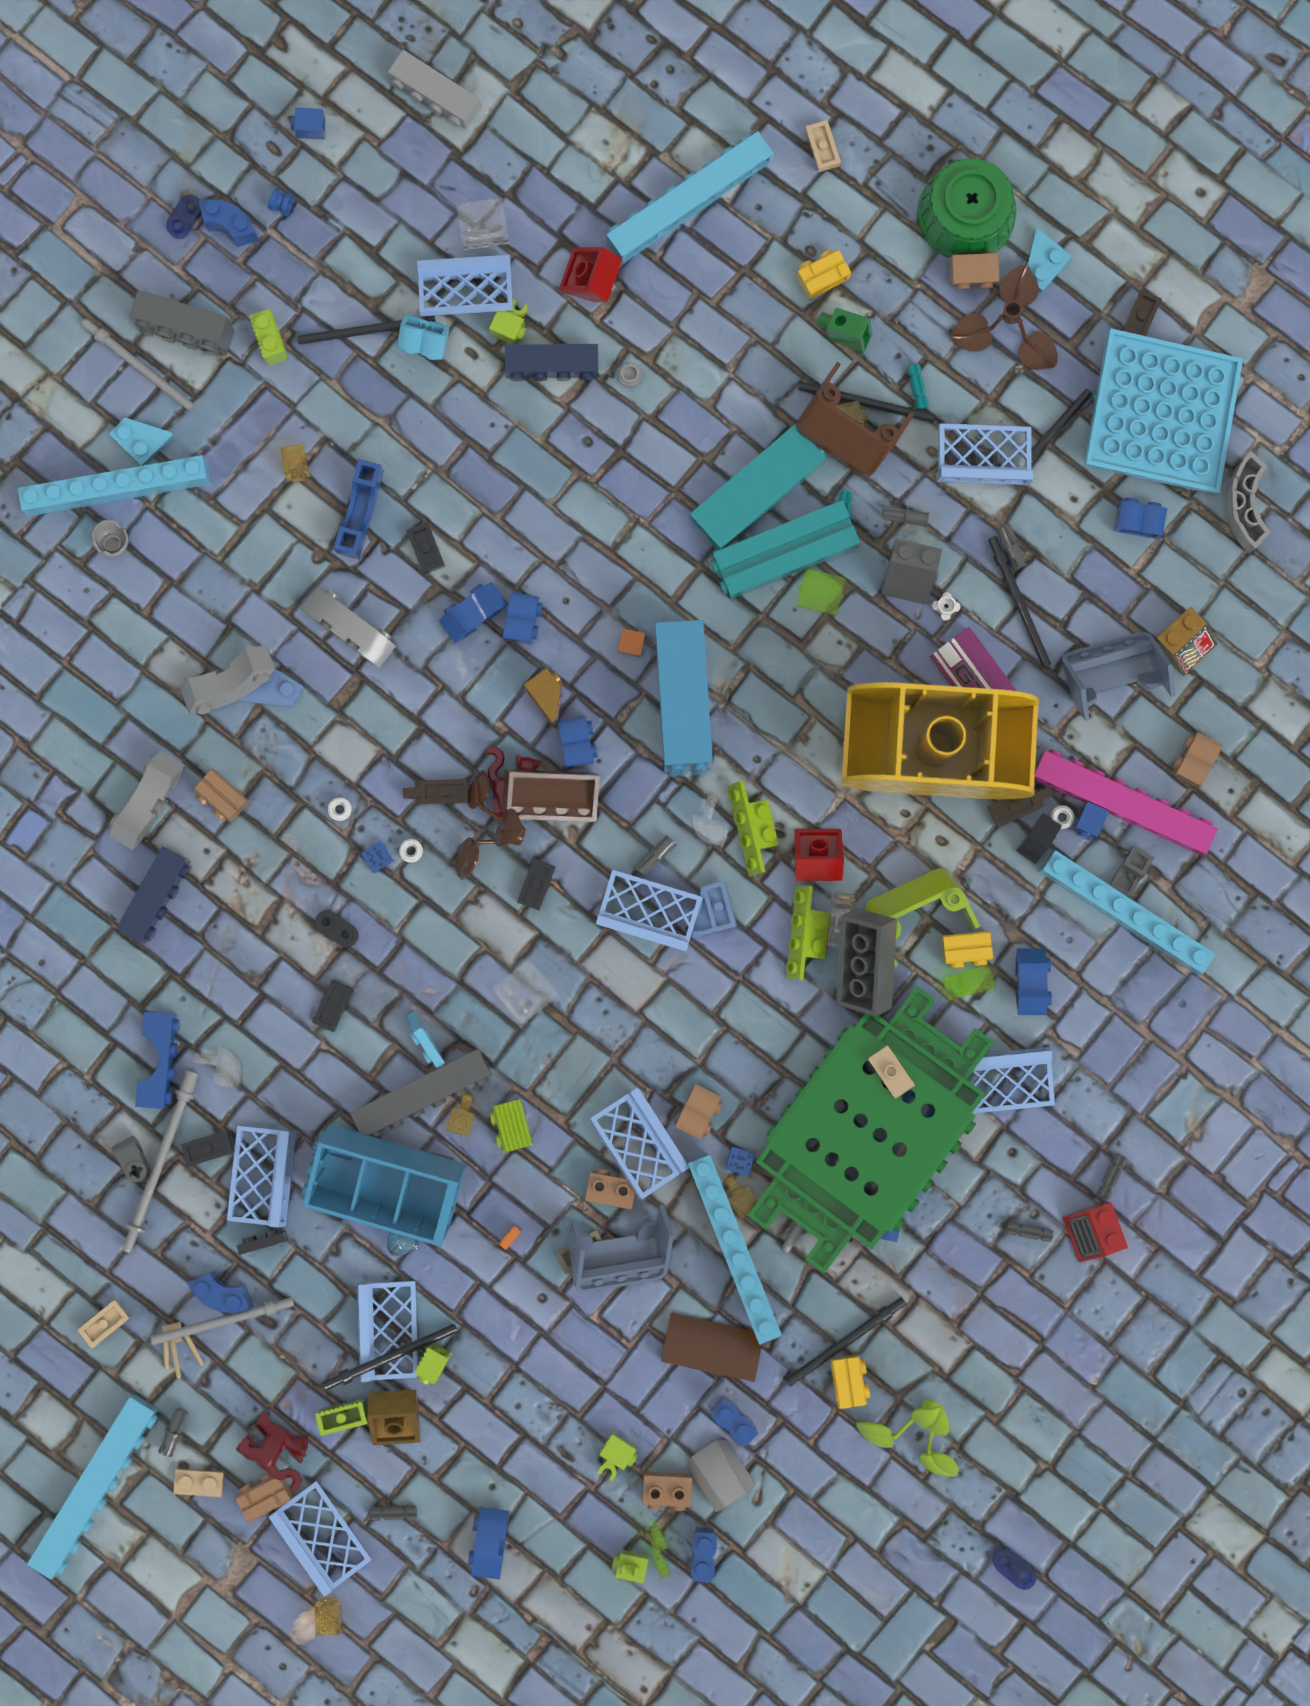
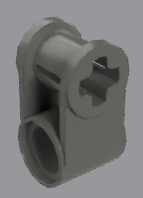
M131 1136L112 1147L113 1154L128 1180L131 1182H144L148 1180L151 1168L135 1136ZM136 1167L143 1170L140 1172V1176L134 1175V1172L137 1171Z

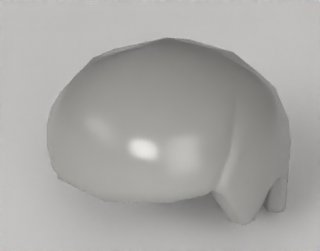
M102 520L95 525L92 531V543L101 555L115 558L126 551L129 544L128 534L115 520Z

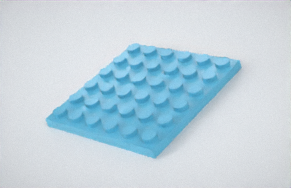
M1110 328L1106 338L1084 466L1214 495L1219 494L1243 358Z

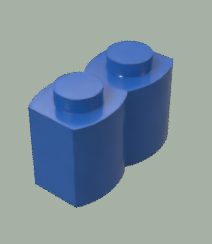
M1125 498V500H1121L1118 503L1114 531L1160 539L1164 532L1167 508L1162 507V504L1158 502H1148V505L1139 503V500L1136 498Z
M511 592L503 632L504 640L530 645L532 644V639L537 640L539 626H535L537 617H541L543 603H539L540 598L538 596Z
M586 716L558 721L566 768L594 764L593 758H598L596 745L590 743L589 735H594L591 721H586Z
M721 1397L711 1408V1414L715 1422L719 1426L728 1429L733 1439L739 1444L747 1446L758 1434L754 1422L748 1416L739 1413L736 1405L728 1398Z
M696 1527L692 1537L694 1553L690 1562L691 1576L693 1581L710 1583L715 1573L713 1556L717 1548L716 1534L714 1528Z

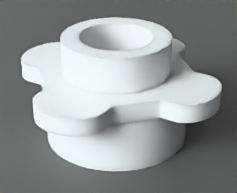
M946 592L943 593L939 601L933 602L932 608L941 614V619L949 620L951 614L960 610V604L955 601L950 593Z

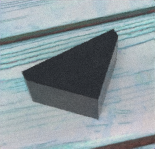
M1042 812L1016 849V852L1036 864L1049 849L1062 825Z

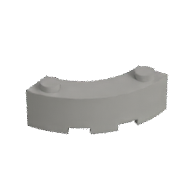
M1252 451L1236 467L1230 479L1226 497L1229 524L1237 541L1248 554L1254 551L1271 533L1262 521L1258 508L1255 505V492L1257 491L1259 480L1268 466Z
M317 587L300 610L344 642L347 640L346 644L367 661L380 668L396 647L390 641L391 636L381 628L377 631L337 601L339 597L329 589L324 592Z
M267 646L245 647L229 663L230 668L221 673L213 671L200 676L188 677L181 692L189 714H207L213 709L226 706L245 697L263 683H266L275 670Z
M161 750L155 757L150 756L144 765L145 773L133 796L122 812L115 814L110 822L112 828L109 836L134 850L150 830L149 826L152 824L155 815L159 817L168 802L166 798L170 794L172 787L175 788L184 764Z

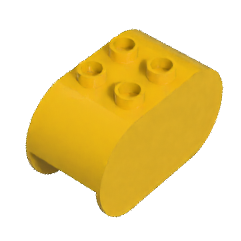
M881 682L850 686L847 688L842 785L873 792L974 799H1022L1033 797L1039 698L1032 694L1010 690Z

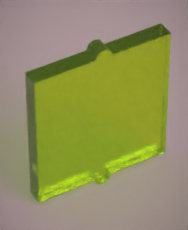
M806 569L803 584L799 586L801 592L797 606L836 616L840 600L844 597L842 592L846 578Z

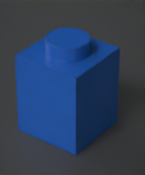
M295 108V116H291V130H294L297 138L325 140L326 117L323 109Z
M1090 802L1084 803L1073 830L1077 831V835L1083 839L1097 838L1109 811Z

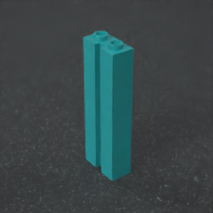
M794 424L691 512L690 520L707 536L708 540L717 550L728 547L823 466L826 461L825 451L803 437L797 431L796 424Z
M843 500L718 550L713 553L714 560L710 562L715 574L720 573L722 581L719 584L723 594H728L731 600L856 549L860 546L861 542L854 525L851 523Z

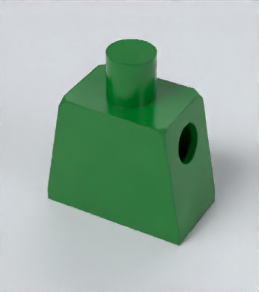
M836 308L833 315L822 312L817 321L818 326L827 329L830 340L861 354H864L873 335L870 318L840 308Z

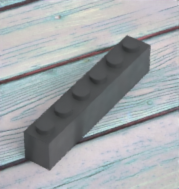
M477 1049L350 1112L359 1133L376 1138L383 1134L382 1129L390 1126L392 1130L404 1124L402 1119L410 1115L414 1119L425 1113L424 1108L430 1105L436 1108L446 1103V1097L454 1094L456 1098L468 1092L466 1087L474 1083L478 1087L488 1082V1076L492 1075L480 1049Z

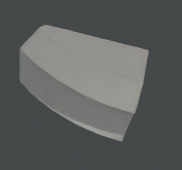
M715 1440L691 1457L688 1468L715 1512L724 1509L756 1486L754 1479L728 1440Z

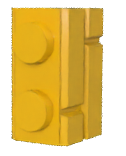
M838 249L834 252L827 250L815 262L812 263L809 260L799 266L796 277L809 300L850 279L851 271Z
M990 931L941 936L943 964H950V968L964 967V962H973V966L988 965L987 960L993 959Z
M858 1354L831 1358L830 1363L838 1409L867 1405L866 1399L870 1398L869 1385L863 1382V1374H867L865 1360H860Z

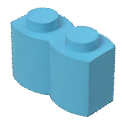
M405 315L400 324L397 347L408 354L420 353L430 360H440L446 352L449 327L438 322L426 321L416 316Z

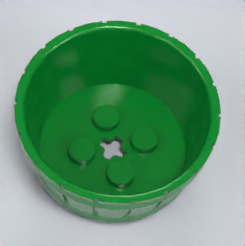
M968 158L950 163L930 179L919 198L917 219H919L920 231L927 243L936 252L947 258L952 255L996 253L997 250H1000L1006 244L1015 226L1016 202L1012 185L1007 176L997 166L985 160ZM968 193L970 195L976 193L978 195L976 198L978 203L972 202L968 204L966 195Z

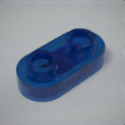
M195 195L183 196L166 222L167 231L175 239L187 237L202 214L198 202L200 200ZM188 203H193V207L190 209H187L186 205ZM175 223H181L179 228H174Z
M1008 1548L998 1549L994 1553L992 1562L1000 1574L1019 1589L1027 1590L1034 1586L1036 1583V1573L1029 1564ZM1003 1556L1008 1557L1006 1564L1000 1563V1559ZM1021 1572L1027 1573V1577L1025 1579L1019 1578V1574Z

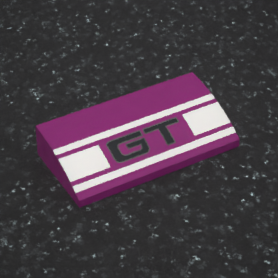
M970 627L930 655V658L953 687L1016 691Z

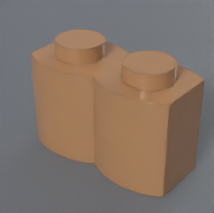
M1199 732L1193 736L1189 735L1183 745V748L1186 749L1182 757L1179 755L1172 768L1175 769L1173 775L1196 788L1201 787L1223 745Z
M695 1083L676 1121L675 1127L699 1139L703 1135L707 1137L713 1125L709 1121L712 1115H717L722 1107L723 1102L719 1101L721 1095Z

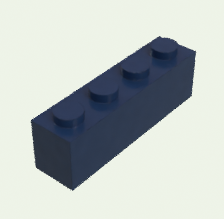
M598 344L505 345L506 378L516 382L524 381V378H533L535 381H546L547 378H557L558 381H569L571 378H580L582 381L594 380V378H599Z
M162 846L116 930L140 943L145 944L147 940L151 941L157 930L154 928L158 920H162L168 911L166 906L169 900H173L178 894L180 880L182 878L185 879L191 870L189 864L191 861Z

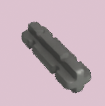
M1120 1154L1114 1155L1111 1161L1113 1164L1109 1166L1102 1181L1104 1184L1100 1186L1097 1195L1104 1199H1110L1113 1193L1112 1188H1115L1122 1173L1121 1168L1127 1162V1158Z
M1011 1221L1006 1226V1233L1016 1236L1019 1234L1020 1237L1035 1240L1041 1239L1046 1242H1051L1053 1239V1230L1041 1229V1227L1027 1224L1018 1225V1223Z
M407 1505L406 1508L404 1506L371 1507L370 1519L372 1521H380L381 1518H384V1520L416 1519L417 1506Z

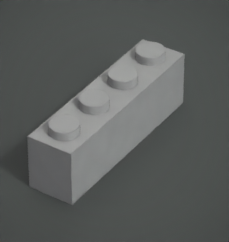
M402 50L388 71L390 83L393 87L400 91L404 89L410 93L409 96L416 102L421 103L422 101L429 105L428 108L437 115L443 114L455 127L461 126L467 129L481 108L480 98L405 50Z

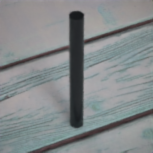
M1085 389L1032 447L1031 462L1093 395L1090 390Z

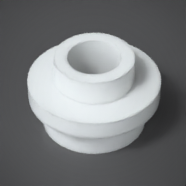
M335 798L328 805V813L336 821H344L351 815V804L345 798ZM339 805L344 807V812L341 814L336 812V808Z
M1067 806L1055 807L1050 815L1052 819L1062 825L1061 829L1068 828L1074 821V813ZM1059 813L1066 814L1065 821L1060 822L1058 820Z
M408 839L401 844L399 853L404 861L413 863L422 857L423 847L417 840ZM409 847L415 848L416 852L414 855H408L407 849Z

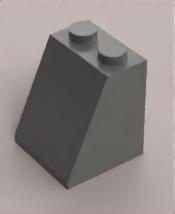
M896 538L890 551L881 595L926 605L938 571L942 549Z

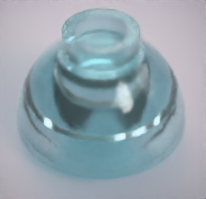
M390 1232L387 1248L390 1255L401 1256L409 1251H415L419 1240Z

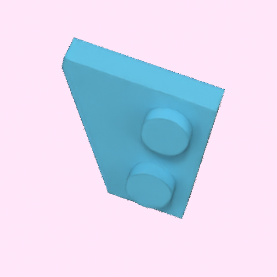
M1038 228L1034 234L1028 265L1038 282L1039 292L1042 293L1071 260L1072 256Z
M124 418L109 433L141 466L150 462L175 437L169 431L128 418Z
M411 1012L407 1015L413 1031L410 1033V1036L416 1045L421 1044L424 1048L422 1054L428 1064L433 1062L438 1069L445 1064L443 1057L427 1030L420 1023L416 1012Z

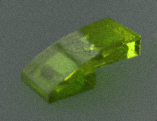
M990 965L942 978L949 1001L996 988Z
M656 1521L652 1523V1551L659 1575L663 1578L670 1574V1569L661 1553L662 1550L668 1547L667 1541Z

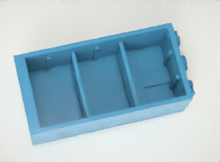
M703 620L655 623L664 773H669L670 777L683 776L684 772L693 771V775H705L707 770L712 768L713 758Z
M330 1124L325 1132H320L318 1141H315L312 1154L315 1155L313 1162H310L306 1176H309V1179L304 1184L301 1197L305 1198L303 1207L440 1247L442 1246L452 1221L466 1168L465 1163Z

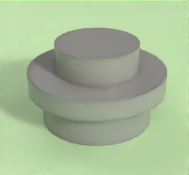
M628 363L620 368L618 377L624 386L633 387L640 382L642 374L637 365Z

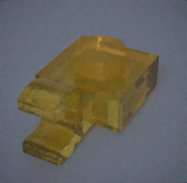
M465 1093L460 1109L452 1108L446 1131L469 1137L476 1116L475 1113L469 1112L474 1098L473 1095Z
M731 1175L724 1180L733 1194L728 1197V1200L742 1219L750 1213L758 1201L747 1185L741 1189Z

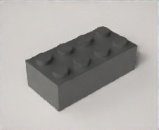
M141 290L137 291L129 315L134 325L139 329V332L146 336L153 337V334L162 336L161 339L166 342L175 343V341L184 343L183 346L192 350L201 348L206 350L207 354L219 357V354L227 356L235 332L226 316Z
M859 908L841 915L836 1005L873 1016H878L892 1009L897 919Z

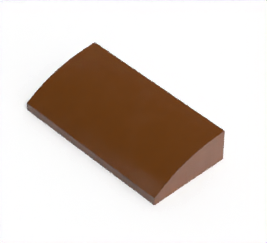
M505 769L504 812L509 808L514 809L519 819L596 822L600 775L593 772Z
M671 1312L661 1362L755 1382L762 1344L759 1345L754 1330Z

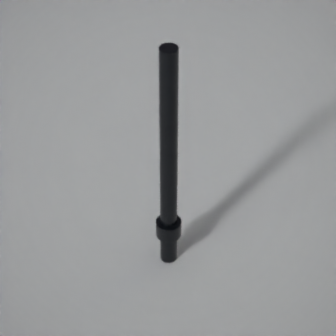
M435 315L419 317L426 321L436 322ZM402 320L298 335V343L301 345L400 330Z
M800 381L798 390L815 394L821 384L814 385ZM840 391V401L905 417L911 412L914 414L913 419L930 423L934 421L935 414Z
M997 536L988 539L994 553L993 559L996 566L1000 567L1042 667H1046L1051 662L1009 567V558L1006 552H1003Z
M901 1296L889 1306H883L877 1310L878 1313L785 1378L788 1385L791 1387L881 1322L884 1321L886 1323L893 1318L892 1315L906 1306L907 1303Z
M449 1325L350 1370L346 1368L338 1372L339 1375L321 1382L323 1389L327 1391L340 1384H349L353 1382L352 1379L451 1336L458 1332L456 1325Z

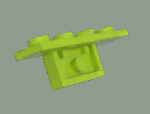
M738 781L727 786L729 791L728 797L734 812V821L737 825L739 843L745 858V867L750 877L765 872L760 850L778 846L779 843L768 800L749 803L744 781Z
M796 886L793 896L794 909L791 918L792 928L789 940V956L786 965V979L803 980L806 957L825 959L830 912L811 910L813 886Z

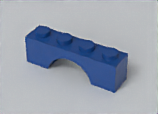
M358 459L352 481V493L348 511L342 525L339 527L334 545V550L339 555L360 560L384 473L380 464Z
M144 1012L142 1036L151 1040L156 1046L159 1062L157 1069L151 1077L137 1083L135 1107L168 1109V1105L172 1104L173 1090H170L171 1081H174L176 1072L175 1066H172L173 1057L177 1056L178 1044L175 1043V1033H179L180 1019H177V1014Z

